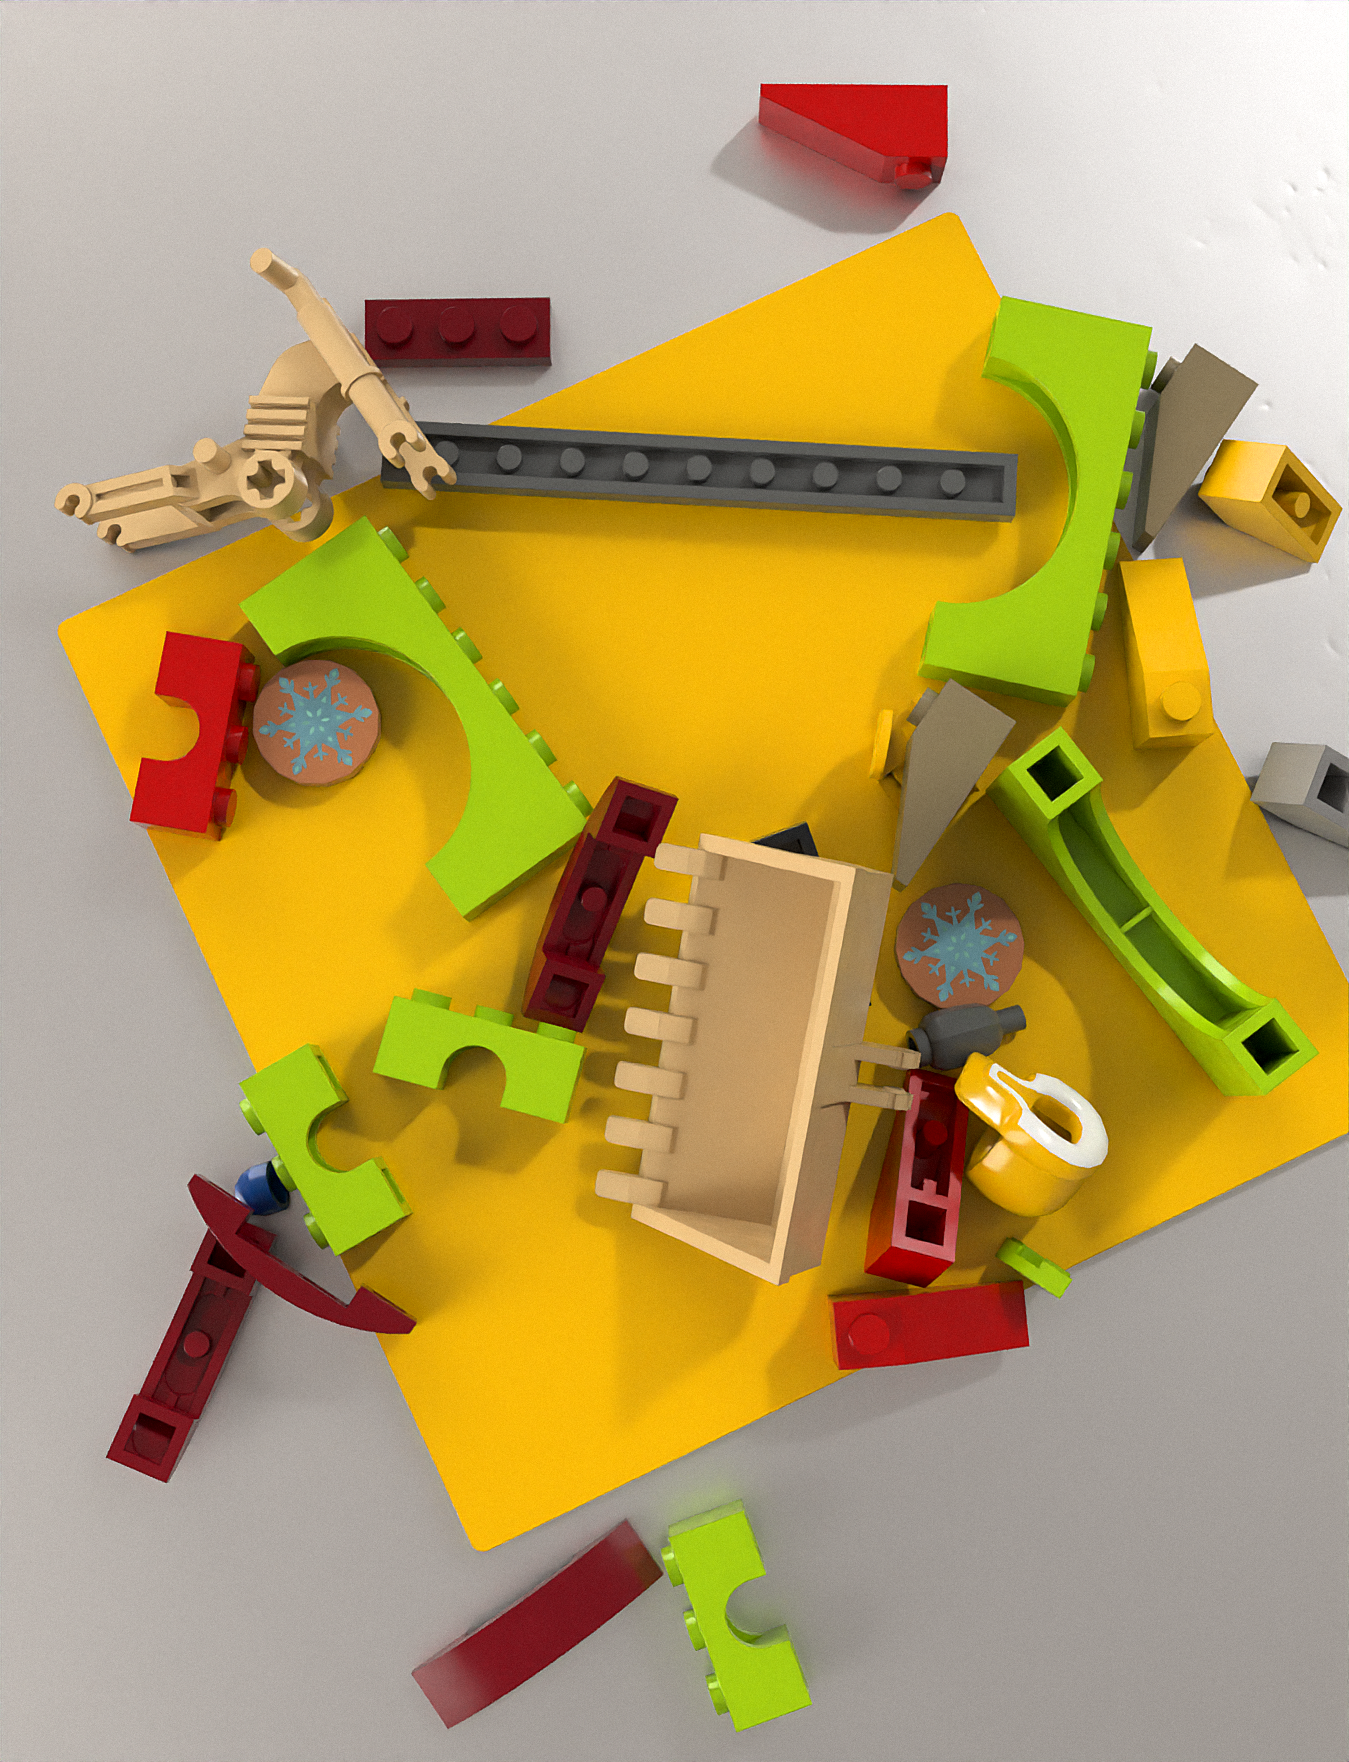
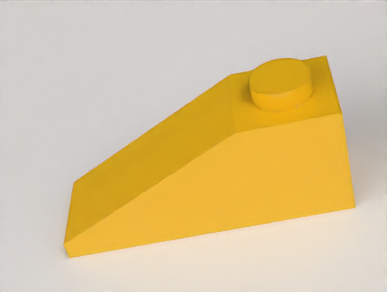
M1180 557L1121 561L1117 564L1133 750L1197 746L1215 733L1209 667L1183 559Z

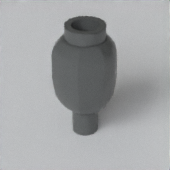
M978 1003L957 1005L925 1015L920 1021L918 1028L906 1032V1043L908 1049L921 1053L919 1068L930 1065L932 1068L940 1071H949L965 1066L967 1057L973 1052L983 1054L986 1057L993 1054L999 1048L1004 1035L1026 1029V1019L1019 1005L997 1011Z

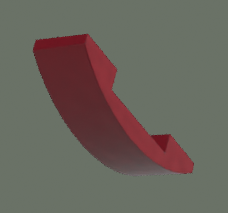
M615 776L607 787L576 842L550 904L525 988L521 1008L523 1017L583 1033L606 977L600 964L644 857L655 858L656 849L661 844L679 800L676 795L619 776Z
M194 1174L188 1182L187 1187L196 1208L220 1245L244 1270L274 1294L319 1318L363 1331L385 1334H410L417 1324V1318L364 1283L350 1303L346 1304L240 1233L254 1213V1209L202 1174Z
M248 1222L240 1232L272 1253L277 1234ZM209 1228L189 1270L193 1272L140 1393L133 1395L105 1457L164 1483L170 1481L206 1411L261 1284L229 1255Z
M625 1518L573 1555L572 1561L469 1635L467 1632L415 1668L411 1674L447 1729L511 1692L571 1650L662 1577L664 1572L629 1520Z

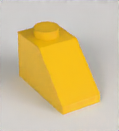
M1223 439L1212 464L1205 473L1203 483L1197 494L1228 526L1302 560L1313 563L1319 562L1343 509L1288 446Z

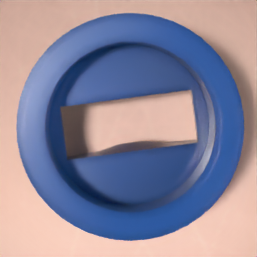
M271 1160L252 1166L240 1175L235 1185V1197L255 1210L252 1215L268 1216L288 1208L289 1191L279 1179Z

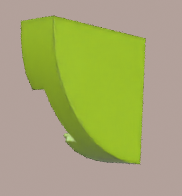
M1007 1237L995 1255L1002 1262L1059 1299L1073 1280L1070 1278V1273L1049 1259L1043 1258L1014 1237L1012 1239Z

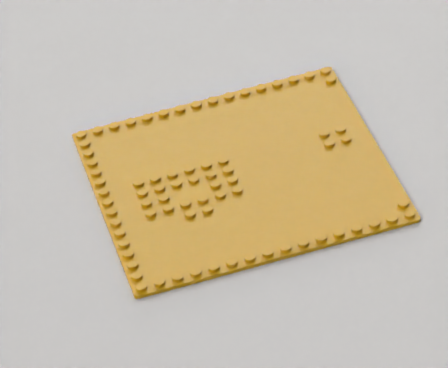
M947 212L488 425L1018 454L1016 511L1012 523L436 491V498L428 500L418 490L384 488L380 481V474L330 497L334 507L333 520L327 531L313 541H294L272 524L66 619L58 627V637L132 799H134L142 757L163 761L178 759L186 755L194 747L199 736V720L194 710L169 706L154 694L166 631L242 643L255 656L254 664L260 665L259 691L254 702H246L242 726L248 727L249 730L246 757L241 765H234L230 789H235L237 792L236 811L231 826L222 827L220 841L146 830L256 1072L261 1071L307 1043L319 1045L350 1100L330 1112L321 1122L317 1133V1145L320 1154L328 1164L344 1171H350L372 1158L382 1156L413 1211L409 1216L341 1254L340 1257L356 1292L364 1283L417 1318V1324L410 1334H385L377 1332L375 1334L470 1543L478 1551L485 1552L861 1370H838L833 1362L827 1295L921 1288L864 1273L871 1209L897 1110L851 1102L820 1266L790 1276L789 1282L780 1286L631 1218L633 1203L600 1197L595 1193L598 1171L606 1169L638 1175L643 1149L610 1143L605 1139L604 1133L608 1117L616 1115L648 1121L653 1095L626 1090L615 1085L614 1078L617 1064L621 1061L658 1067L663 1040L627 1033L624 1028L626 1012L630 1007H639L668 1013L673 985L638 979L634 974L636 957L639 953L646 952L678 958L683 930L646 923L644 920L646 902L649 898L653 897L688 904L693 875L658 869L654 865V858L647 856L644 857L600 964L602 971L606 975L583 1033H576L574 1044L586 1047L587 1052L566 1124L500 1107L506 1086V1071L500 1058L487 1048H471L458 1055L449 1068L443 1090L374 1073V1065L393 998L398 996L411 1000L414 988L452 998L449 1010L473 1017L477 1005L513 1014L514 1018L511 1027L536 1034L540 1021L525 1018L521 1013L525 988L543 924L574 847L468 922L462 917L425 865L445 846L455 832L463 816L470 790V750L462 721L453 704L430 679L418 670L384 654L359 649H341L305 658L303 660H332L354 670L373 691L382 714L381 739L375 752H372L370 759L363 765L364 768L349 780L330 787L303 786L278 774L261 756L253 735V712L257 699L264 685L285 666L273 654L238 604L365 515L377 532L386 526L390 528L409 555V558L401 563L404 570L413 582H416L423 576L428 580L446 606L445 609L437 614L450 633L459 627L465 631L483 657L474 664L487 684L496 678L503 683L520 708L511 717L524 735L536 729L557 759L548 768L562 787L573 780L593 809L615 776H619L674 794L679 798L661 843L698 849L700 833L747 842L805 821L809 826L819 857L891 873L899 810L878 781L869 778L878 716L882 709L893 711L894 718L911 706V700L917 694L923 695L927 688L940 694L947 682L917 676L930 614L936 602L972 603L984 601L1003 595L1025 583L1052 557L1063 532L1068 508L1069 487L1066 465L1060 445L1051 427L1041 413L1022 395L1003 384L981 377L993 318L1001 298L961 219L955 213ZM301 511L290 516V518L295 522L301 521ZM1113 520L1111 531L1120 533ZM1121 534L1118 553L1112 570L1103 569L1098 592L1107 594L1108 600L1100 630L1098 632L1090 630L1086 654L1095 655V664L1091 682L1086 693L1078 691L1075 699L1066 708L963 686L1015 720L1016 724L981 775L988 786L979 792H974L964 800L908 886L901 893L891 887L870 998L871 1006L868 1009L863 1041L908 1049L906 1032L918 1028L920 1021L928 1013L940 1010L916 997L901 976L894 955L897 926L908 907L933 888L952 883L981 886L1005 901L1018 918L1025 943L1022 968L1010 989L987 1006L997 1011L1019 1005L1025 1015L1026 1029L1004 1035L999 1048L987 1057L1020 1079H1024L1030 1074L1040 1073L1057 1078L1078 1092L1100 1115L1109 1140L1108 1152L1098 1171L1094 1175L1087 1177L1080 1189L1063 1208L1051 1215L1038 1217L1016 1215L994 1204L970 1183L964 1174L963 1168L955 1262L927 1287L1022 1279L1024 1290L1036 1284L995 1257L1007 1237L1010 1239L1014 1237L1043 1258H1047L1062 1269L1067 1270L1349 1133V983L1259 806L1250 801L1252 792L1215 719V733L1197 746L1133 750L1117 564L1121 561L1134 560ZM1060 726L1102 777L1101 797L1109 819L1128 853L1163 902L1192 936L1231 974L1254 991L1270 998H1276L1319 1052L1318 1055L1267 1095L1224 1096L985 792L989 785L1009 765ZM891 774V776L893 777V779L896 781V783L898 784V786L901 788L900 783L897 781V779L894 777V775ZM861 1061L857 1082L903 1088L907 1070H899L888 1067V1065ZM930 1065L920 1069L958 1079L964 1066L949 1071H940L932 1068ZM970 1109L964 1166L975 1144L989 1125Z

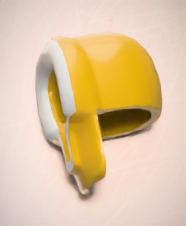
M973 1052L967 1057L965 1066L954 1085L955 1093L961 1102L989 1125L972 1149L964 1166V1174L982 1195L1007 1212L1026 1217L1051 1215L1068 1203L1087 1177L1094 1175L1098 1171L1107 1155L1109 1140L1100 1115L1084 1097L1057 1078L1034 1073L1024 1079H1020L983 1054Z

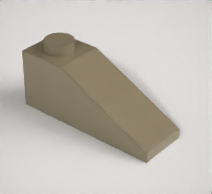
M1196 343L1183 362L1171 356L1150 387V389L1160 395L1147 413L1132 547L1140 553H1143L1156 538L1259 385Z
M951 678L940 694L927 688L906 719L917 728L906 744L891 874H894L891 887L900 893L908 886L1016 724L1015 720Z

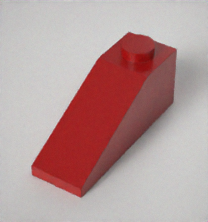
M760 84L758 123L879 183H895L896 186L903 189H921L929 186L931 183H941L947 162L948 85Z
M920 1068L909 1069L906 1072L902 1089L913 1094L911 1110L896 1111L870 1214L864 1273L926 1288L955 1262L969 1108L959 1100L955 1093L954 1085L958 1080L956 1078Z
M1022 1279L827 1295L833 1362L838 1370L908 1365L1029 1347Z

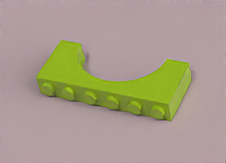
M1002 295L993 318L981 377L1003 384L1022 395L1041 413L1051 427L1060 445L1067 470L1069 490L1066 521L1061 538L1050 560L1022 585L998 597L979 602H936L930 614L917 676L948 682L951 678L962 686L1066 708L1075 699L1078 691L1087 692L1095 664V655L1086 654L1090 630L1097 632L1100 630L1108 600L1107 594L1098 592L1103 569L1112 570L1120 543V533L1111 531L1115 508L1124 510L1133 479L1132 472L1123 470L1128 448L1136 450L1144 427L1145 412L1136 410L1140 388L1149 389L1157 363L1158 352L1148 350L1153 327Z
M364 515L238 605L273 654L285 667L312 655L333 650L359 649L377 652L400 660L418 670L430 679L453 704L462 721L470 750V790L463 816L455 832L445 846L425 865L462 917L470 922L575 847L587 823L586 817L591 815L594 809L573 780L562 787L548 768L557 759L536 729L524 735L511 715L520 708L503 683L496 678L487 684L474 664L483 657L465 631L459 627L450 633L437 614L445 609L446 606L428 580L423 576L416 582H413L404 570L401 563L408 559L409 555L390 528L386 526L377 532Z
M1060 726L1009 765L989 785L985 792L1224 1096L1267 1095L1318 1055L1319 1052L1276 998H1270L1254 991L1231 974L1192 936L1163 902L1128 853L1109 819L1101 797L1102 777Z

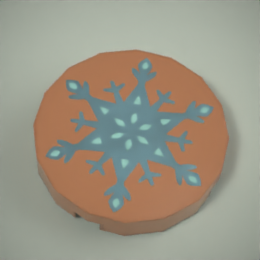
M306 659L282 668L264 685L254 706L253 735L261 756L278 774L303 786L330 787L353 778L364 768L363 765L370 759L372 752H375L380 742L382 714L373 691L354 670L332 660Z
M952 883L929 890L908 907L897 926L894 955L900 974L906 981L905 983L916 997L936 1009L971 1003L987 1006L1010 989L1022 968L1025 943L1018 918L1002 898L981 886Z

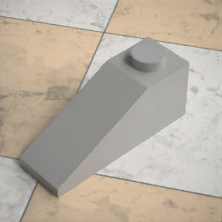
M1272 742L1250 801L1296 827L1349 848V758L1327 745Z

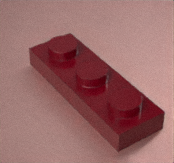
M550 297L365 300V350L378 368L552 366Z

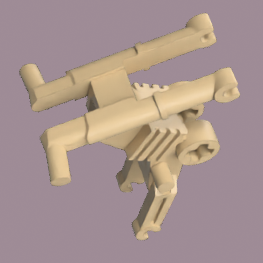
M259 248L250 258L251 269L287 296L298 312V322L311 340L294 345L284 351L273 364L259 395H249L248 403L251 405V408L247 409L246 413L248 424L244 425L243 434L245 437L223 447L210 438L200 439L193 447L195 460L182 466L165 465L88 485L70 483L58 492L54 506L68 517L75 514L78 519L87 525L100 522L97 528V536L109 545L117 543L119 547L128 553H134L137 549L220 531L224 526L253 517L269 519L275 527L294 541H313L327 531L333 520L334 507L332 500L320 488L323 479L333 480L334 471L332 470V465H335L336 462L334 450L338 449L339 443L336 437L340 435L341 430L337 422L342 412L353 403L377 436L380 452L395 467L402 468L405 466L411 475L414 487L428 500L436 498L437 493L431 486V479L435 475H439L449 485L456 483L457 476L453 468L436 453L410 415L409 403L405 397L398 398L354 333H350L330 303L326 298H321L308 277L297 268L288 265L268 248ZM306 498L312 502V507L304 508L301 511V521L295 522L290 516L294 515L302 507Z

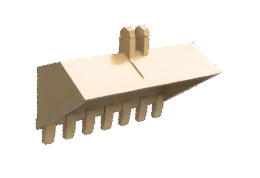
M700 833L698 849L668 843H661L656 849L654 858L656 868L693 875L688 904L653 897L649 898L646 902L644 913L646 923L683 930L678 958L641 952L636 957L634 974L638 979L673 985L668 1013L639 1007H630L626 1012L624 1028L627 1033L663 1040L658 1067L621 1061L617 1064L614 1078L615 1085L618 1088L653 1095L648 1121L616 1115L608 1117L604 1133L605 1139L610 1143L643 1149L638 1175L606 1169L598 1171L595 1193L600 1197L633 1203L631 1218L780 1286L788 1283L790 1276L820 1266L851 1102L894 1110H911L913 1094L906 1092L904 1089L857 1082L861 1061L888 1065V1067L899 1070L919 1068L921 1053L917 1051L863 1041L894 874L843 861L798 854L732 838Z

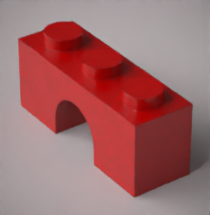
M166 631L154 694L169 706L194 710L199 720V736L194 747L186 755L178 759L163 761L141 758L129 821L144 829L220 841L222 827L231 826L237 805V792L235 789H230L234 765H241L244 762L249 742L248 727L242 726L246 702H254L256 700L261 678L260 665L254 664L255 656L242 643Z

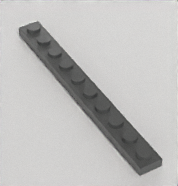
M415 421L436 453L453 468L457 476L456 483L449 485L439 475H435L431 479V486L435 491L1012 523L1016 511L1018 454ZM382 454L380 481L383 487L417 490L405 466L402 468L395 467Z

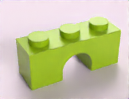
M414 988L411 1000L394 996L374 1065V1073L443 1090L449 1068L458 1055L471 1048H487L500 1058L506 1071V1086L500 1107L563 1124L568 1122L587 1052L586 1047L574 1044L576 1031L539 1022L536 1034L511 1027L514 1018L513 1014L480 1005L476 1006L473 1017L449 1010L452 998Z
M307 1043L238 1083L246 1096L244 1100L239 1102L244 1117L258 1136L265 1132L267 1133L278 1153L277 1156L271 1159L275 1172L289 1192H293L296 1189L299 1190L310 1210L309 1213L303 1216L305 1224L311 1236L322 1250L330 1246L335 1256H339L413 1213L382 1156L372 1158L350 1171H344L328 1164L320 1154L317 1145V1133L321 1122L330 1112L350 1100L319 1045Z
M742 1498L670 1524L668 1539L671 1545L661 1548V1554L672 1586L676 1587L685 1584L693 1608L684 1611L683 1616L695 1651L707 1647L715 1672L706 1675L705 1678L718 1716L729 1712L737 1733L812 1705L809 1687L787 1625L784 1624L764 1632H750L738 1627L727 1614L726 1605L733 1591L745 1582L766 1575L764 1560Z

